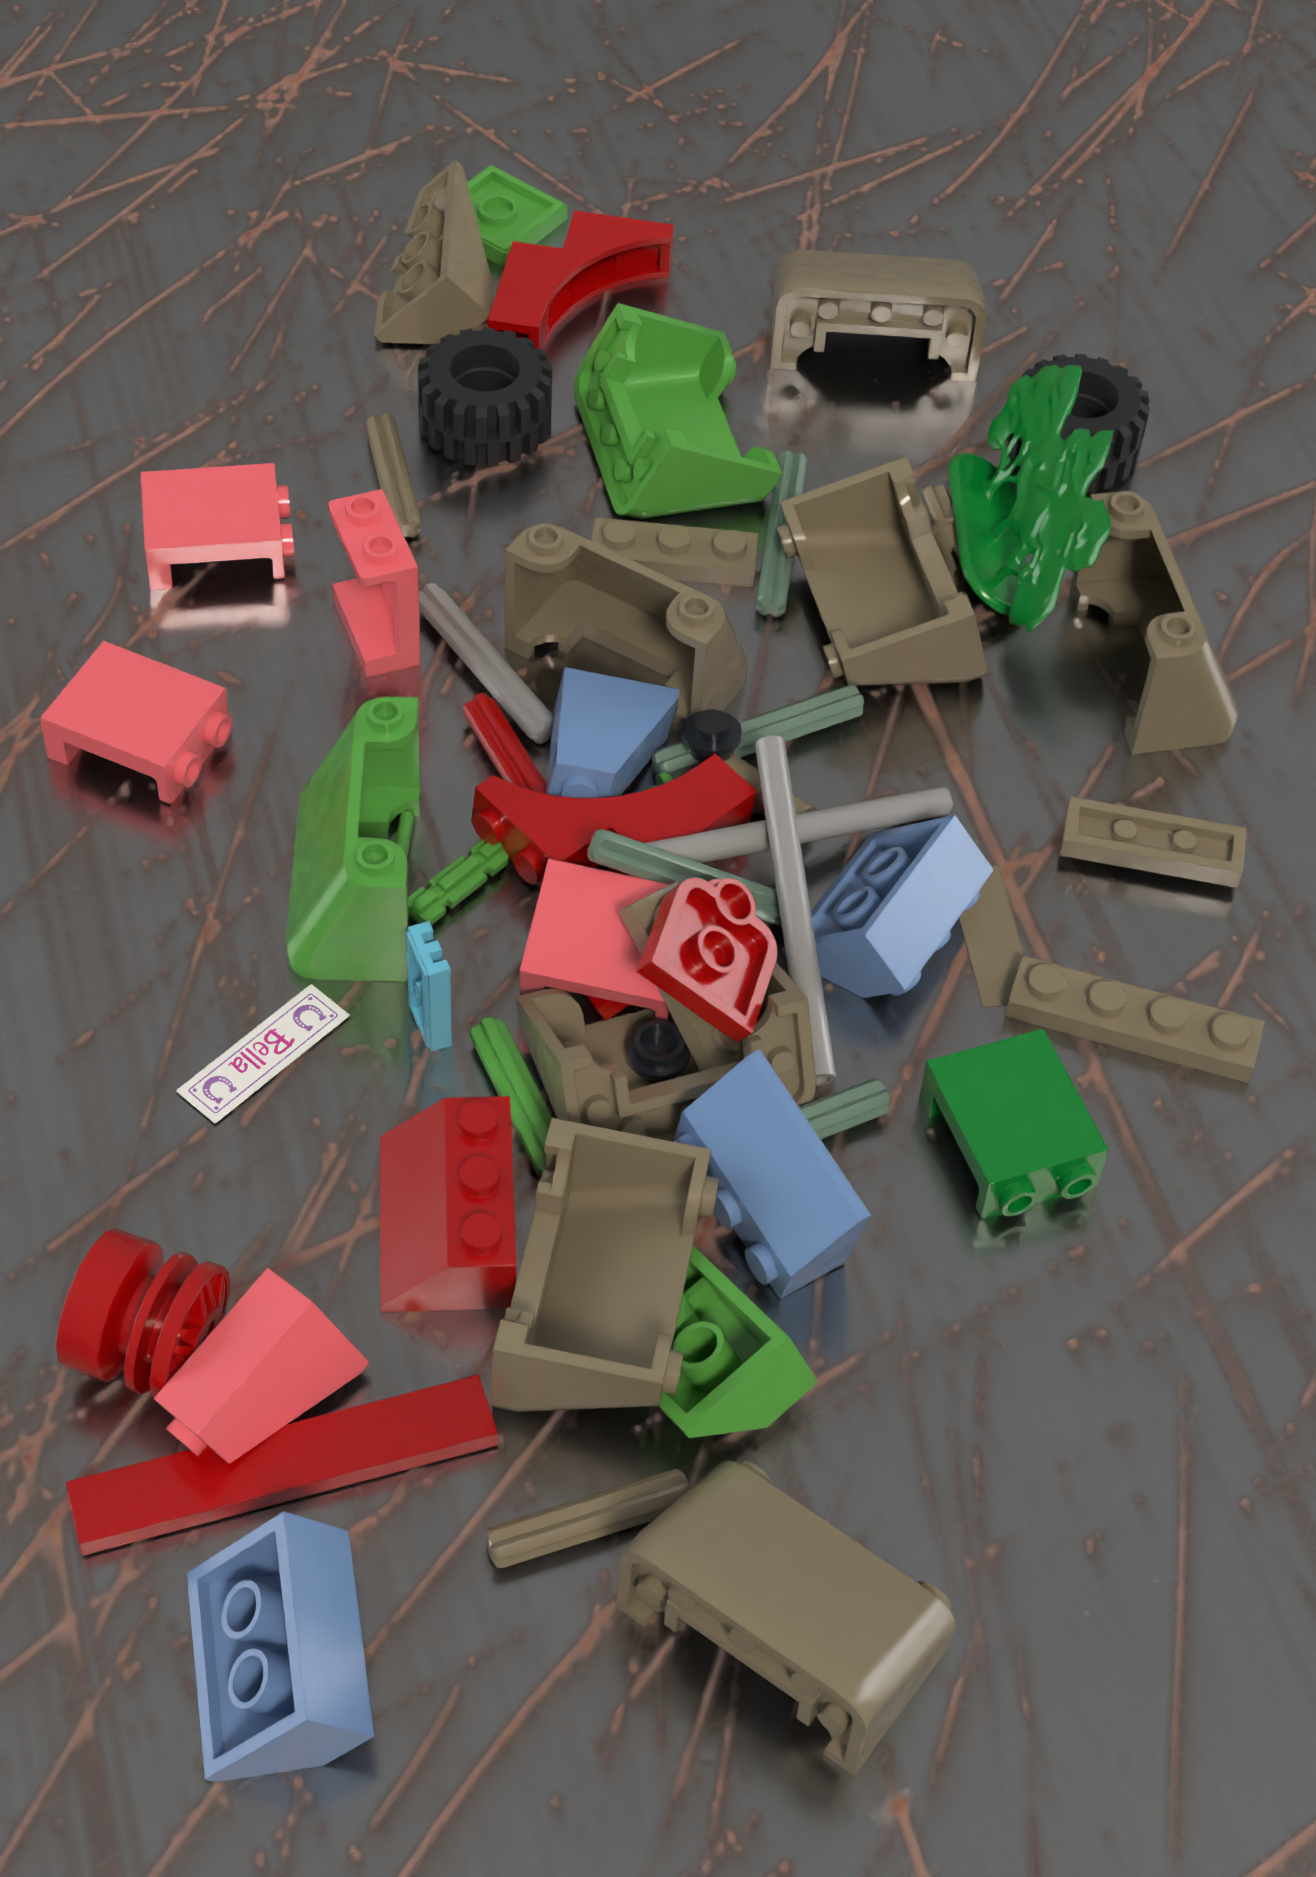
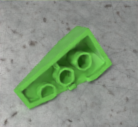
M693 1246L671 1348L674 1351L684 1352L676 1395L662 1392L658 1407L688 1438L767 1428L816 1385L818 1381L791 1338Z

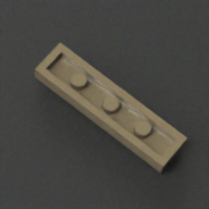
M1022 955L1005 1017L1245 1083L1250 1082L1265 1023L1264 1020Z

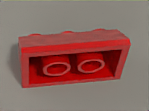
M510 1096L443 1098L380 1136L381 1312L510 1308L516 1286L517 1268Z

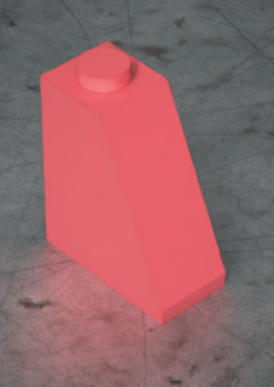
M267 1268L154 1397V1400L174 1417L173 1421L166 1427V1430L197 1456L208 1446L230 1464L357 1377L370 1362L309 1298Z

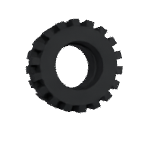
M470 328L460 330L459 335L448 334L440 338V344H432L426 350V357H421L417 373L420 431L423 437L428 438V445L435 451L444 450V457L453 461L459 458L464 460V464L476 466L477 463H487L488 467L499 466L501 461H508L509 463L521 460V454L531 455L538 450V443L545 442L549 434V428H551L552 367L551 363L547 362L545 352L542 349H535V342L527 337L519 339L516 337L515 332L508 330L497 332L494 331V328H483L482 331H473Z
M1064 354L1053 356L1052 361L1043 359L1035 363L1034 369H1027L1022 376L1029 375L1033 378L1045 365L1052 366L1057 364L1060 368H1063L1069 364L1080 365L1082 368L1077 400L1062 429V439L1066 440L1078 428L1088 429L1090 436H1094L1098 431L1114 430L1106 463L1089 485L1087 492H1093L1094 487L1104 490L1113 487L1114 481H1124L1129 477L1130 470H1134L1138 463L1150 411L1148 406L1150 399L1147 391L1141 390V381L1137 377L1128 376V370L1121 365L1113 366L1109 364L1107 359L1100 357L1097 359L1087 358L1085 354H1075V357H1067ZM1012 433V434L1009 436V438H1008V445L1010 444V442H1011V440H1012V438H1013V436H1014V433ZM1021 437L1018 438L1010 452L1014 461L1023 442Z

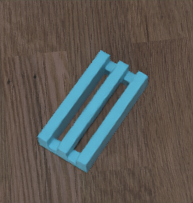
M427 921L409 926L408 932H406L408 1006L427 1049L430 1048V1051L433 1052L452 1046L451 969L447 960H442L441 946L438 940L434 941L432 926Z

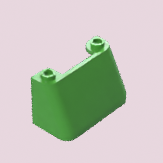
M617 303L582 360L574 381L575 401L611 503L617 514L641 520L762 501L774 490V486L782 476V471L774 453L769 449L756 446L750 449L744 458L741 457L718 399L725 387L731 384L736 373V360L733 357L725 332Z
M387 696L365 702L354 714L301 791L290 888L286 948L288 964L295 973L304 978L315 980L407 982V857L398 844L382 838H388L391 821L403 811L408 810L415 816H420L421 773L418 697Z

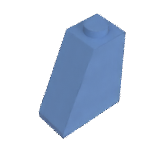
M565 667L553 712L546 794L572 798L621 796L652 758L653 752L658 750L667 740L678 703L680 689Z

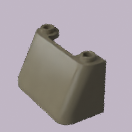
M792 250L787 252L777 260L774 270L770 369L796 370L797 359L804 350L814 346V351L824 352L826 332L928 338V359H938L939 355L943 357L950 366V380L976 382L987 322L986 301L977 274L972 266L964 261L955 259L818 250Z
M907 457L780 501L786 524L778 526L777 531L787 559L794 556L799 558L831 641L830 644L823 646L831 674L834 679L844 676L848 686L968 683L988 675L975 613L967 595H963L962 592L958 593L932 533L927 510L919 502L915 483H917L916 477Z
M1130 491L1091 494L1090 498H1093L1095 501L1104 500L1111 520V530L1108 540L1101 547L1095 564L1090 568L1086 567L1073 573L1069 592L1077 611L1088 610L1089 604H1092L1108 612V621L1111 628L1138 625L1150 654L1151 661L1137 715L1127 719L1124 731L1131 753L1158 752L1216 745L1225 742L1234 731L1239 714L1238 706L1153 507L1146 499Z
M549 523L528 527L505 549V648L529 659L534 653L536 645L546 642H558V649L568 653L583 636L669 677L670 679L666 682L665 686L680 689L677 703L678 708L674 716V730L682 733L685 721L690 716L710 709L723 712L743 688L746 682L747 656L725 610L712 597L567 529Z
M776 962L753 1033L742 1039L743 1054L745 1058L760 1049L798 1107L810 1103L816 1091L809 1004L806 995ZM558 988L544 989L515 997L519 1025L557 1119L674 1142V1135L682 1112L741 1062L738 1061L700 1071L690 1053L689 1064L686 1070L678 1077L667 1081L648 1080L636 1074L628 1064L627 1044L632 1034L642 1024L655 1020L656 1012L654 1010L645 1009L610 1018L608 1021L602 1020L585 1025L580 1004L567 991ZM670 1013V1016H669V1020H668V1021H669V1022H672V1023H674V1024L676 1025V1023H675V1021H674V1019H673V1017H672V1015H671V1013Z
M551 1118L544 1147V1153H547L546 1167L543 1170L541 1181L538 1182L535 1210L510 1308L507 1307L504 1320H500L493 1348L490 1406L515 1412L659 1406L662 1392L674 1395L677 1392L684 1352L674 1351L671 1348L699 1216L708 1218L713 1216L720 1178L707 1176L711 1149Z
M732 1461L721 1462L645 1527L626 1548L619 1559L616 1607L643 1627H646L657 1612H665L664 1625L674 1632H677L681 1625L686 1622L799 1702L796 1716L798 1720L809 1726L817 1716L820 1723L831 1735V1741L826 1746L824 1755L853 1776L859 1771L951 1645L956 1629L955 1619L951 1613L952 1605L941 1590L928 1582H915L775 1487L769 1476L761 1468L748 1461H741L740 1463Z

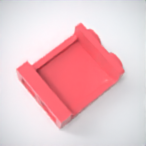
M275 463L140 472L144 545L150 590L173 589L172 564L270 558L272 560L274 579L285 578L283 558L294 557L293 533L291 523L280 524V519L291 518L288 485L277 486Z
M383 489L329 501V515L357 577L332 584L333 602L365 677L421 665L418 566Z
M106 641L99 645L40 717L48 758L68 765L80 749H83L153 777L157 782L159 800L169 804L174 802L184 787L189 788L195 783L204 761L215 747L220 748L224 745L232 728V717L228 712L225 687Z
M548 859L519 971L520 996L544 990L548 987L558 988L564 991L652 1009L656 1012L655 1020L668 1021L670 1011L657 986L636 972L642 956L619 910L670 884Z

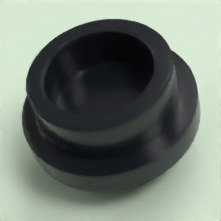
M714 709L701 711L690 716L683 725V742L691 756L700 762H704L714 754L723 761H726L734 754L735 749L741 742V725L735 717L726 712Z
M651 1020L642 1024L630 1037L627 1044V1061L631 1069L639 1076L652 1081H667L678 1077L686 1070L690 1061V1051L677 1025L666 1020Z

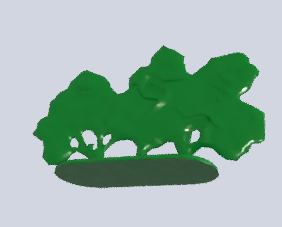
M1057 364L1052 366L1045 365L1033 378L1029 375H1024L1011 384L1007 403L992 420L987 433L988 445L993 450L1000 449L1002 451L998 468L983 457L972 453L956 454L949 461L948 474L960 564L964 576L973 591L987 605L999 613L1009 615L1010 624H1016L1018 627L1026 625V631L1029 633L1054 610L1065 571L1069 569L1072 572H1078L1081 569L1093 566L1099 556L1102 545L1108 540L1111 530V520L1104 500L1095 501L1093 498L1085 496L1089 485L1106 463L1114 430L1098 431L1094 436H1090L1088 429L1078 428L1066 440L1061 438L1062 429L1077 400L1082 376L1080 365L1068 364L1063 368H1060ZM1012 433H1014V436H1013V438H1012L1010 444H1009L1008 447L1006 448V442H1007L1009 436H1010ZM1021 437L1023 442L1015 461L1006 470V467L1011 462L1009 454L1018 438ZM1017 465L1020 466L1018 474L1012 476L1011 472ZM1009 482L1015 483L1017 487V499ZM1031 553L1033 557L1027 564L1026 557Z

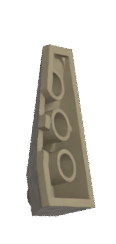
M454 160L419 191L404 232L411 238V241L407 244L403 253L395 257L390 269L398 276L392 292L389 289L382 292L377 304L374 337L381 343L440 344V338L448 334L456 336L460 334V330L470 328L473 331H481L488 324L493 301V282L464 169L457 160Z

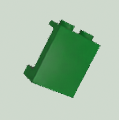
M1044 1028L926 1061L919 1099L928 1117L943 1114L978 1183L979 1195L976 1208L982 1219L999 1214L1015 1216L1029 1210L1037 1203L1061 1196L1066 1199L1077 1198L1088 1193L1099 1184L1109 1149Z

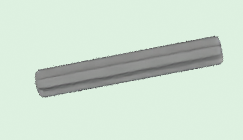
M436 583L424 584L422 590L419 591V611L524 733L538 744L547 742L552 734L553 715L446 592L439 588Z

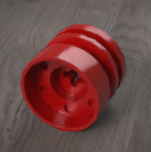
M117 1228L105 1231L90 1248L79 1266L68 1291L59 1320L56 1340L58 1362L65 1368L104 1382L117 1378L124 1370L125 1386L131 1392L142 1395L150 1391L151 1396L154 1398L225 1317L230 1292L229 1272L224 1266L211 1261L198 1264L191 1254L185 1252L172 1255L164 1264L163 1249L157 1242Z

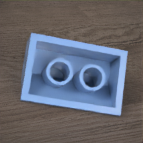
M955 815L874 832L868 836L811 910L821 977L862 998L885 994L901 995L918 983L922 975L921 969L932 954L948 942L951 937V928L962 913L977 902L980 896L978 891L994 871ZM784 945L783 948L781 949V952H782V953L784 954V956L786 957L785 945Z
M759 1049L745 1057L682 1112L674 1135V1142L711 1149L707 1176L720 1178L713 1212L726 1229L734 1228L747 1248L745 1250V1258L756 1279L763 1285L769 1283L778 1298L782 1299L844 1264L871 1214Z
M283 1511L187 1572L205 1780L221 1782L324 1766L375 1737L349 1531Z

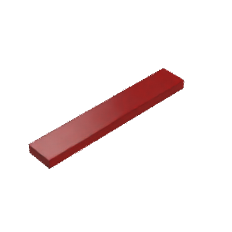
M478 1374L287 1424L230 1464L207 1446L199 1456L195 1455L191 1450H186L65 1483L81 1554L84 1556L498 1445V1432Z

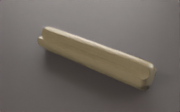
M388 413L380 417L373 414L366 422L368 427L367 435L380 489H383L404 537L414 538L421 531L419 525L420 516L396 421Z
M672 1469L491 1526L486 1530V1545L490 1558L495 1567L505 1568L653 1521L689 1491L690 1486L682 1470Z

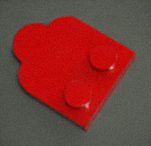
M693 877L684 880L665 894L636 972L737 1043L753 1033L777 960V944L768 926L755 916V900L750 890L742 882L733 878L706 881Z

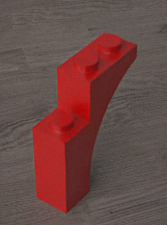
M574 210L563 248L512 241L488 317V328H494V331L504 332L505 330L515 332L517 338L527 337L535 342V349H542L544 351L547 342L560 323L586 301L622 285L649 279L669 278L672 266L674 224Z
M716 754L682 776L663 785L632 794L604 798L554 796L514 785L492 775L475 787L471 823L478 836L485 843L489 842L494 846L501 842L503 849L523 880L531 885L536 884L541 889L548 859L595 869L600 866V864L590 861L587 855L592 835L597 830L603 829L642 843L747 824L750 821L757 791ZM609 868L611 872L628 875L627 873Z

